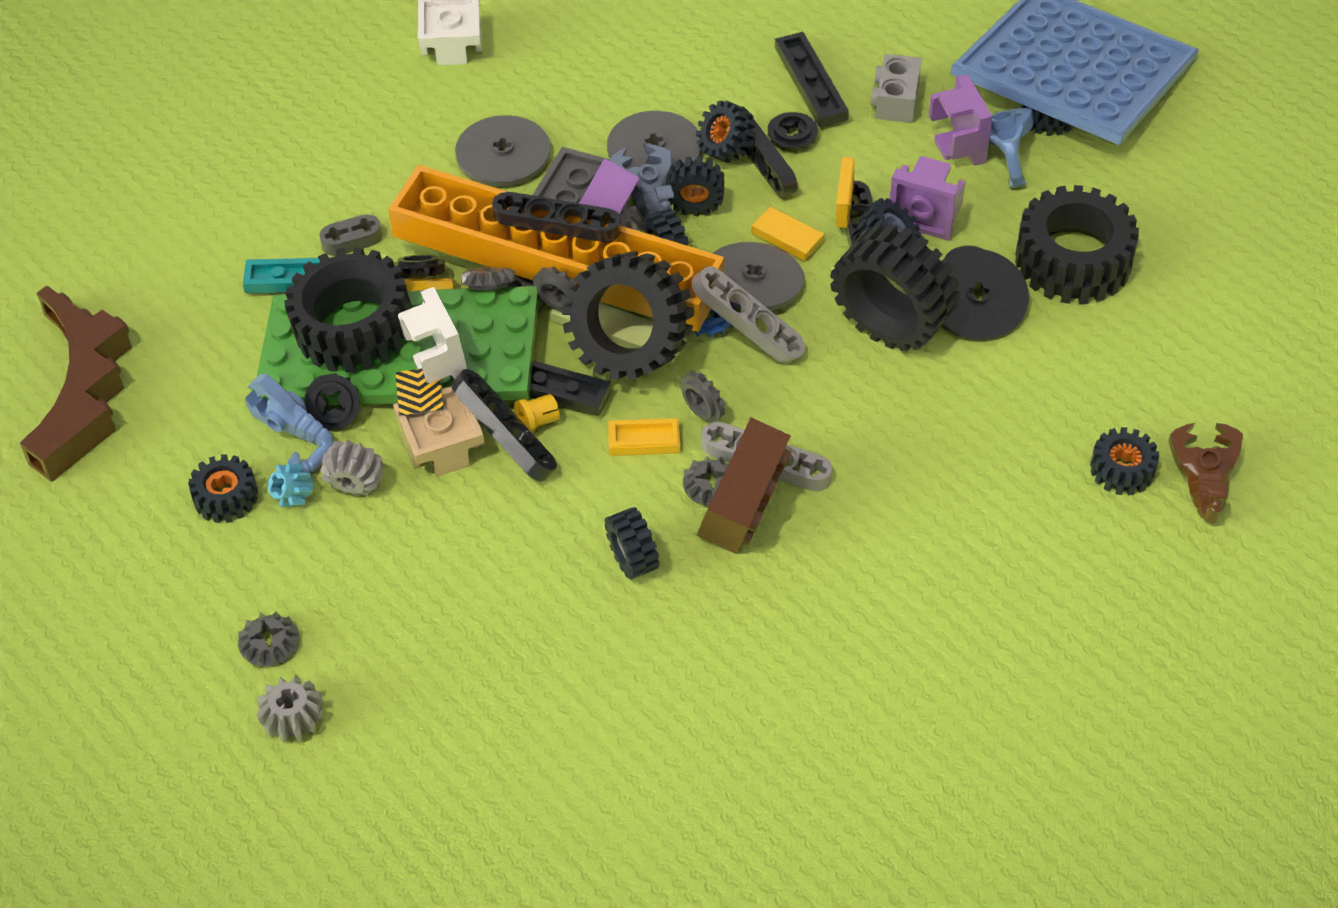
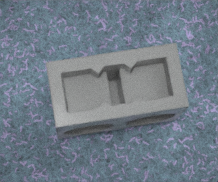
M891 54L884 55L883 66H877L874 84L879 85V87H873L871 106H876L875 119L913 123L922 58Z

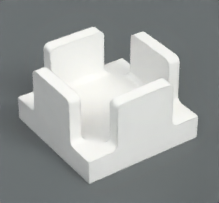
M418 0L419 48H421V54L428 55V48H434L437 65L442 66L466 64V46L475 45L476 52H482L479 0Z
M432 287L421 292L423 304L398 314L403 335L407 341H418L432 335L436 343L435 347L413 355L414 363L417 369H423L427 383H432L450 375L455 380L462 370L467 369L459 334L435 288Z

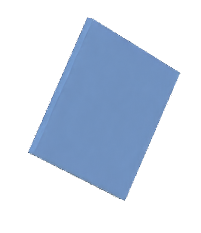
M1019 0L952 65L950 74L956 77L968 74L975 85L1120 145L1196 60L1199 50L1077 0Z

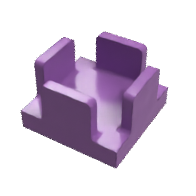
M969 75L956 77L954 89L931 95L929 117L931 121L951 118V125L954 130L934 136V142L943 159L950 160L969 156L974 166L986 163L993 116Z
M920 156L912 172H909V166L904 164L900 170H895L891 180L890 199L892 204L895 201L900 203L902 210L904 208L908 209L909 212L907 214L915 217L916 221L914 224H919L921 228L918 232L950 241L954 231L955 219L963 204L966 182L959 180L957 185L945 182L951 165Z

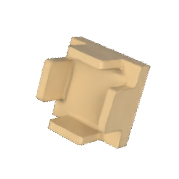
M452 387L441 389L442 410L399 416L398 403L393 404L394 412L400 425L403 444L413 468L420 466L421 463L432 460L436 476L468 467L470 465L468 449L472 447L478 448L481 447V444H484V436L476 417L455 395Z

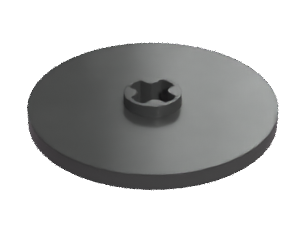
M644 111L630 115L614 126L608 136L607 152L610 159L619 150L627 148L625 156L633 157L631 165L626 167L628 169L634 166L641 167L644 164H650L646 163L648 154L644 152L646 145H656L671 151V165L675 166L676 161L679 159L685 163V157H691L692 161H697V156L700 157V149L702 148L698 146L697 141L701 138L696 136L697 128L680 115L666 111Z
M511 115L488 117L472 124L460 135L455 148L456 161L461 171L478 183L489 186L517 185L532 179L545 168L550 158V141L546 132L539 125L526 118Z
M739 242L721 247L713 253L724 257V274L770 311L778 310L791 304L802 291L804 275L801 266L790 254L775 246L758 242ZM730 297L731 307L741 310L740 303Z

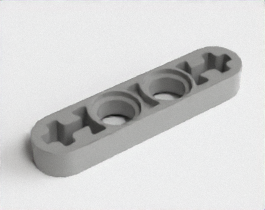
M709 266L693 277L691 284L694 294L780 363L788 364L802 356L805 344L800 334L721 270ZM730 297L740 303L741 313L736 312L731 307ZM756 318L761 319L766 324L767 334L758 329Z
M712 422L702 430V450L713 458L719 459L722 457L725 462L729 463L744 430L726 423ZM717 437L723 438V439H719V440L717 441V443L711 441V440L715 441V440L717 439ZM788 444L786 445V448L792 451L789 456L792 464L784 467L778 480L810 491H822L831 484L832 464L827 458ZM799 464H803V466H800V471H798ZM816 470L822 472V473L819 472L816 476L810 475V474L815 473Z

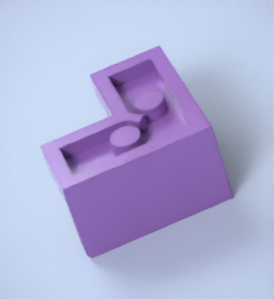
M604 158L580 204L615 210L620 215L634 189L639 191L642 183L639 177Z

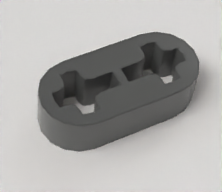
M369 214L329 224L320 232L322 250L331 256H337V249L345 248L346 253L353 252L354 247L363 249L371 247L382 238L379 219Z

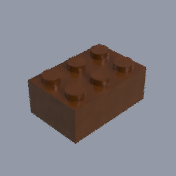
M750 417L696 536L735 554L741 543L749 545L792 452L786 448L791 435Z

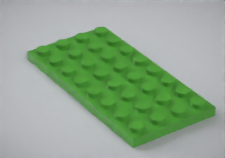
M536 286L505 287L491 290H473L469 288L435 289L459 334L467 369L479 374L502 400H529L540 298ZM424 290L408 292L412 308L423 304L421 292ZM273 295L257 376L268 374L285 391L288 390L295 393L305 403L307 388L316 378L321 375L337 373V375L350 378V382L359 389V398L362 404L398 403L396 372L417 369L413 355L435 347L436 343L432 335L418 341H407L401 338L404 347L398 353L391 349L389 351L390 359L384 363L379 358L373 360V368L364 370L363 364L355 365V372L346 373L344 366L339 365L337 372L328 371L325 362L321 367H318L312 363L311 357L306 359L302 354L285 309L284 300H287L286 295ZM368 301L349 302L333 310L323 323L329 325L351 324L368 317L380 306ZM452 375L440 379L441 389L451 387L454 381ZM340 390L331 396L325 394V397L329 400L328 405H342L338 401L339 394L341 393ZM266 395L259 396L260 398L265 396L267 401L269 399Z

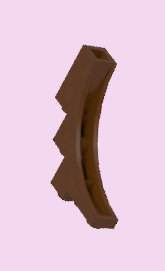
M46 285L37 292V296L44 315L60 329L69 343V366L65 383L54 406L41 423L20 442L28 465L52 482L116 431L111 418L113 411L106 402L124 389L119 375L121 369L115 360L131 349L132 346L127 334L129 328L120 317H112L103 309L93 316L87 309H80L75 306L66 294L62 292L58 294Z

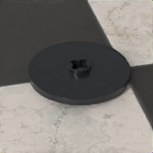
M965 249L952 253L941 261L942 263L949 262L952 266L953 271L949 275L957 277L959 286L955 290L960 291V299L957 301L958 306L942 325L944 329L965 340L987 342L1000 339L1018 327L1028 308L1029 291L1024 276L1009 259L990 250ZM974 290H980V295L983 296L982 300L976 299V295L973 294Z

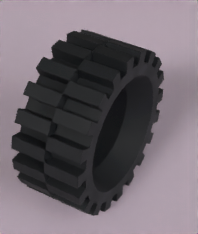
M1074 185L1073 191H1067L1065 186L1056 187L1054 195L1049 190L1041 193L1040 200L1034 197L1029 202L1028 209L1025 208L1022 213L1015 253L1016 267H1021L1020 272L1025 280L1031 278L1029 287L1035 292L1043 288V296L1051 300L1054 294L1061 296L1060 303L1070 304L1071 298H1078L1079 305L1088 304L1089 297H1094L1096 302L1105 300L1107 292L1111 296L1117 294L1120 285L1124 287L1131 274L1139 237V227H1136L1137 219L1134 214L1128 216L1129 207L1125 203L1117 206V197L1110 193L1106 198L1100 196L1101 190L1092 187L1091 193L1083 192V186ZM1059 232H1079L1098 239L1105 246L1088 252L1073 251L1058 245L1049 235Z
M878 224L872 229L869 227L833 266L835 268L831 271L830 278L834 280L830 286L831 291L839 293L834 299L838 306H845L846 310L843 312L848 320L853 318L858 323L855 328L861 333L864 330L871 333L869 339L875 342L882 339L884 340L885 347L891 349L898 344L900 351H908L911 347L913 350H917L929 342L958 306L957 301L960 299V291L955 289L959 286L957 277L949 275L953 271L950 263L941 262L940 257L943 254L937 248L932 251L926 246L929 242L922 236L918 240L913 238V231L904 228L900 233L898 232L897 225L889 224L885 229L882 224ZM886 277L890 278L897 285H899L906 292V294L902 293L897 288H895Z
M354 247L353 254H346L345 248L337 249V256L329 258L327 253L318 256L320 263L316 265L310 261L303 266L304 275L296 272L292 277L294 286H287L285 292L287 300H284L285 309L298 347H300L306 359L311 357L314 365L321 367L325 362L328 371L337 372L340 365L344 366L347 373L355 372V365L363 364L364 370L374 367L373 360L379 358L384 363L390 359L389 351L391 349L398 353L404 347L401 338L405 339L398 314L411 309L412 304L402 271L398 265H394L393 259L388 256L382 259L380 252L371 250L368 255H365L363 248ZM368 301L380 306L368 317L351 324L329 325L323 323L333 310L349 302Z
M638 252L617 254L588 266V270L579 273L574 279L578 284L568 288L565 297L572 299V302L563 305L562 315H570V321L563 324L564 334L573 332L575 340L568 342L572 351L578 348L583 351L584 354L578 359L584 365L591 362L596 363L593 372L603 375L611 371L610 379L616 380L627 376L628 380L636 379L671 362L676 358L675 354L684 349L687 342L683 338L691 335L693 325L686 324V320L694 316V307H686L684 301L692 296L689 288L681 291L677 285L684 280L679 272L673 275L667 273L672 265L665 260L655 263V255L649 253L638 256ZM614 284L627 285L636 289L646 298L651 307L653 328L650 337L641 348H625L614 343L601 327L598 312L599 304L605 291Z

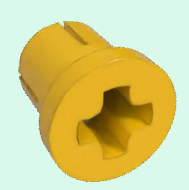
M551 394L529 401L525 399L515 401V414L532 433L535 432L537 427L558 421L560 418L557 402Z

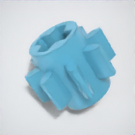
M301 463L277 465V472L272 473L268 480V490L271 497L280 499L279 507L305 505L304 498L309 497L313 491L311 474L301 472Z

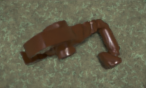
M1195 423L1186 424L1175 429L1170 434L1168 440L1178 467L1187 476L1189 492L1198 514L1205 522L1216 523L1219 521L1226 498L1228 497L1229 474L1234 469L1239 457L1243 433L1227 424L1216 423L1215 429L1221 434L1215 437L1214 442L1225 445L1228 448H1220L1218 446L1205 449L1199 446L1186 448V445L1196 442L1197 435L1189 433Z

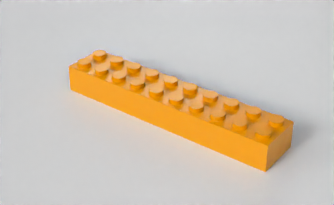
M421 165L416 167L388 209L393 237L488 267L510 268L515 271V275L533 280L542 267L550 269L554 266L559 272L566 271L567 276L576 278L579 273L588 270L587 267L591 264L617 254L638 252V256L645 253L655 255V263L665 260L672 265L667 271L669 275L679 272L684 280L677 285L681 291L689 288L692 297L684 301L685 306L694 307V316L687 319L686 324L693 325L692 330L697 332L701 329L711 308L694 294L691 284L692 279L697 273L709 266L716 267L724 273L723 256L621 226V234L616 240L599 242L502 225L493 216L492 202L496 195L507 191ZM538 210L532 216L543 218L549 213L544 210ZM569 216L564 221L574 224L582 219L578 216ZM614 284L605 291L600 302L653 318L651 307L646 298L630 286Z

